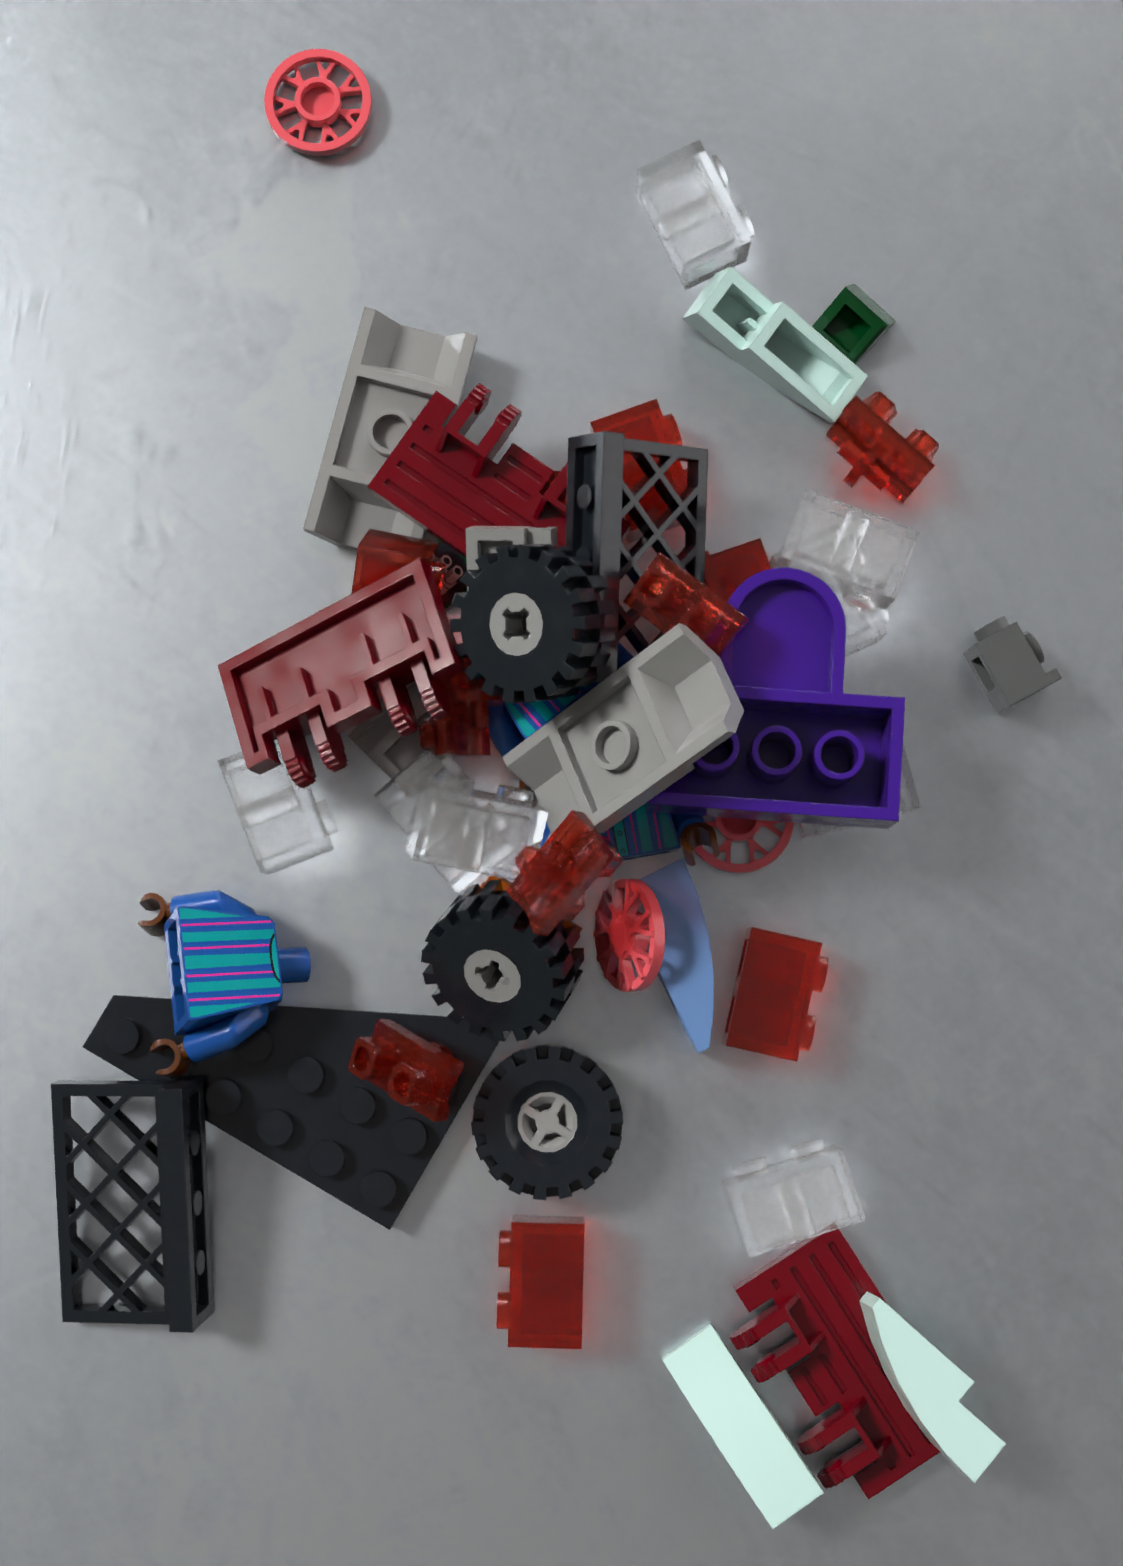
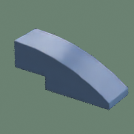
M681 858L639 880L646 883L654 892L664 920L665 949L662 964L657 975L694 1050L700 1053L710 1048L714 1015V970L709 933L699 896L684 859Z

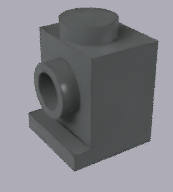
M1005 616L975 631L973 634L978 642L963 653L997 714L1062 679L1057 668L1045 673L1041 666V663L1044 662V655L1035 637L1028 631L1023 633L1017 622L1010 625Z

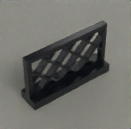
M608 431L568 438L565 547L574 550L572 557H586L594 564L588 572V576L603 575L609 587L599 592L601 600H613L616 611L615 614L605 615V626L616 627L615 641L602 643L601 649L611 653L606 666L590 667L598 675L592 683H601L617 670L618 642L624 635L638 654L678 623L686 625L702 640L708 449L624 438L622 433ZM624 454H631L645 473L643 478L631 490L623 481ZM652 457L660 459L657 462H655ZM676 460L688 462L687 487L680 495L676 493L664 475L666 470ZM652 486H654L668 506L667 510L655 523L652 522L638 502ZM627 513L643 534L629 551L621 542V522ZM675 519H677L685 531V547L677 556L662 536V533ZM651 546L666 566L665 570L652 584L636 563ZM625 574L641 594L640 598L627 612L619 603L620 580ZM674 579L684 591L683 607L675 616L660 596ZM649 607L664 626L663 630L650 644L635 625V622Z
M180 1076L173 1081L58 1080L52 1083L51 1099L63 1322L169 1325V1332L193 1333L214 1313L203 1076ZM70 1096H87L105 1114L89 1133L71 1117ZM107 1096L122 1097L114 1104ZM133 1097H155L156 1123L146 1134L121 1111ZM111 1121L135 1144L118 1164L94 1141ZM156 1134L157 1146L151 1141ZM73 1140L78 1144L74 1149ZM83 1151L108 1174L91 1193L74 1177V1161ZM141 1151L158 1167L159 1183L149 1194L124 1171ZM113 1181L138 1204L122 1223L97 1200ZM158 1195H160V1206L154 1201ZM76 1199H77V1200L79 1201V1203H80V1205L78 1206L77 1209H76ZM86 1210L111 1234L95 1252L77 1236V1220ZM143 1211L161 1227L162 1243L152 1253L127 1230ZM116 1240L141 1264L125 1282L100 1259ZM161 1254L163 1259V1265L157 1260V1258ZM78 1258L84 1263L80 1268ZM89 1269L114 1293L104 1305H81L80 1279ZM146 1270L164 1287L165 1307L147 1306L130 1289ZM120 1299L126 1306H114V1304Z

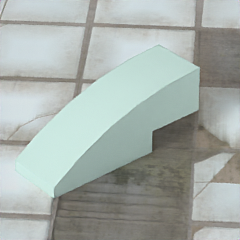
M732 267L715 273L682 318L747 370L830 423L837 420L868 377L867 374L783 301L773 304Z
M867 1291L859 1301L869 1337L885 1375L904 1408L929 1441L962 1474L975 1483L1006 1443L959 1402L973 1385L974 1381L881 1298Z
M711 1323L662 1357V1361L772 1529L779 1526L824 1493L818 1480Z

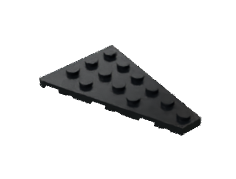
M113 995L84 1043L83 1048L138 1081H173L178 1077L162 1076L156 1074V1071L166 1069L173 1064L175 1059L174 1050L170 1048L165 1052L155 1054L150 1052V1048L158 1039L166 1038L182 1043L185 1035H175L171 998ZM277 1005L269 1013L266 1024L238 1046L197 1063L191 1060L189 1068L180 1076H203L205 1120L390 1230L500 1041L492 1040L491 1029L486 1028L481 1036L469 1032L472 1022L464 1017L456 1024L448 1016Z

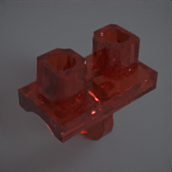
M875 392L863 401L858 396H855L844 407L839 418L826 433V436L840 447L837 453L853 467L843 481L853 488L865 477L879 491L885 487L900 502L904 503L934 468L935 465L931 461L939 449V443L924 430L915 429L905 439L889 424L898 412L895 404L882 392Z
M661 552L657 554L623 601L664 634L678 623L686 625L720 658L729 643L750 620Z
M462 658L466 669L472 663L469 658ZM464 671L442 681L448 696L447 700L450 703L451 713L440 720H435L433 716L423 720L422 724L419 725L420 747L423 750L434 751L436 756L472 758L491 756L489 707L506 703L502 701L503 695L489 696L480 690L486 679L471 681Z
M572 810L540 849L533 846H525L515 858V864L520 873L506 891L526 912L533 932L537 935L548 936L561 920H574L585 907V891L597 877L609 878L621 865L622 856L608 837L598 833L585 813Z
M390 1019L377 1020L372 1037H359L356 1039L348 1064L349 1072L362 1080L370 1081L389 1093L390 1098L403 1106L413 1108L433 1122L447 1121L450 1112L448 1104L449 1094L464 1067V1063L454 1058L453 1053L446 1046L437 1042L429 1043Z

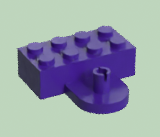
M778 567L758 572L737 587L731 595L723 614L719 657L744 709L736 733L693 763L695 769L646 802V812L889 829L899 822L905 697L843 693L846 619L839 599L824 581L804 570Z

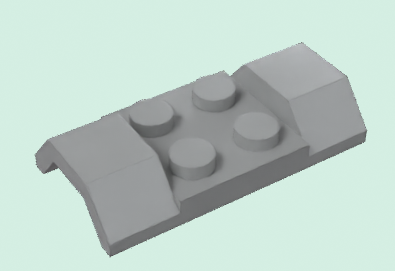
M364 307L303 527L305 532L339 547L390 560L418 559L426 530L373 495L367 486L435 391L456 403L458 408L460 407L478 340L477 335L460 333L443 336L400 325L381 312Z
M678 623L502 757L506 768L534 791L551 833L540 850L544 862L552 863L593 833H604L695 769L693 766L695 761L736 733L744 709L720 657L686 625Z

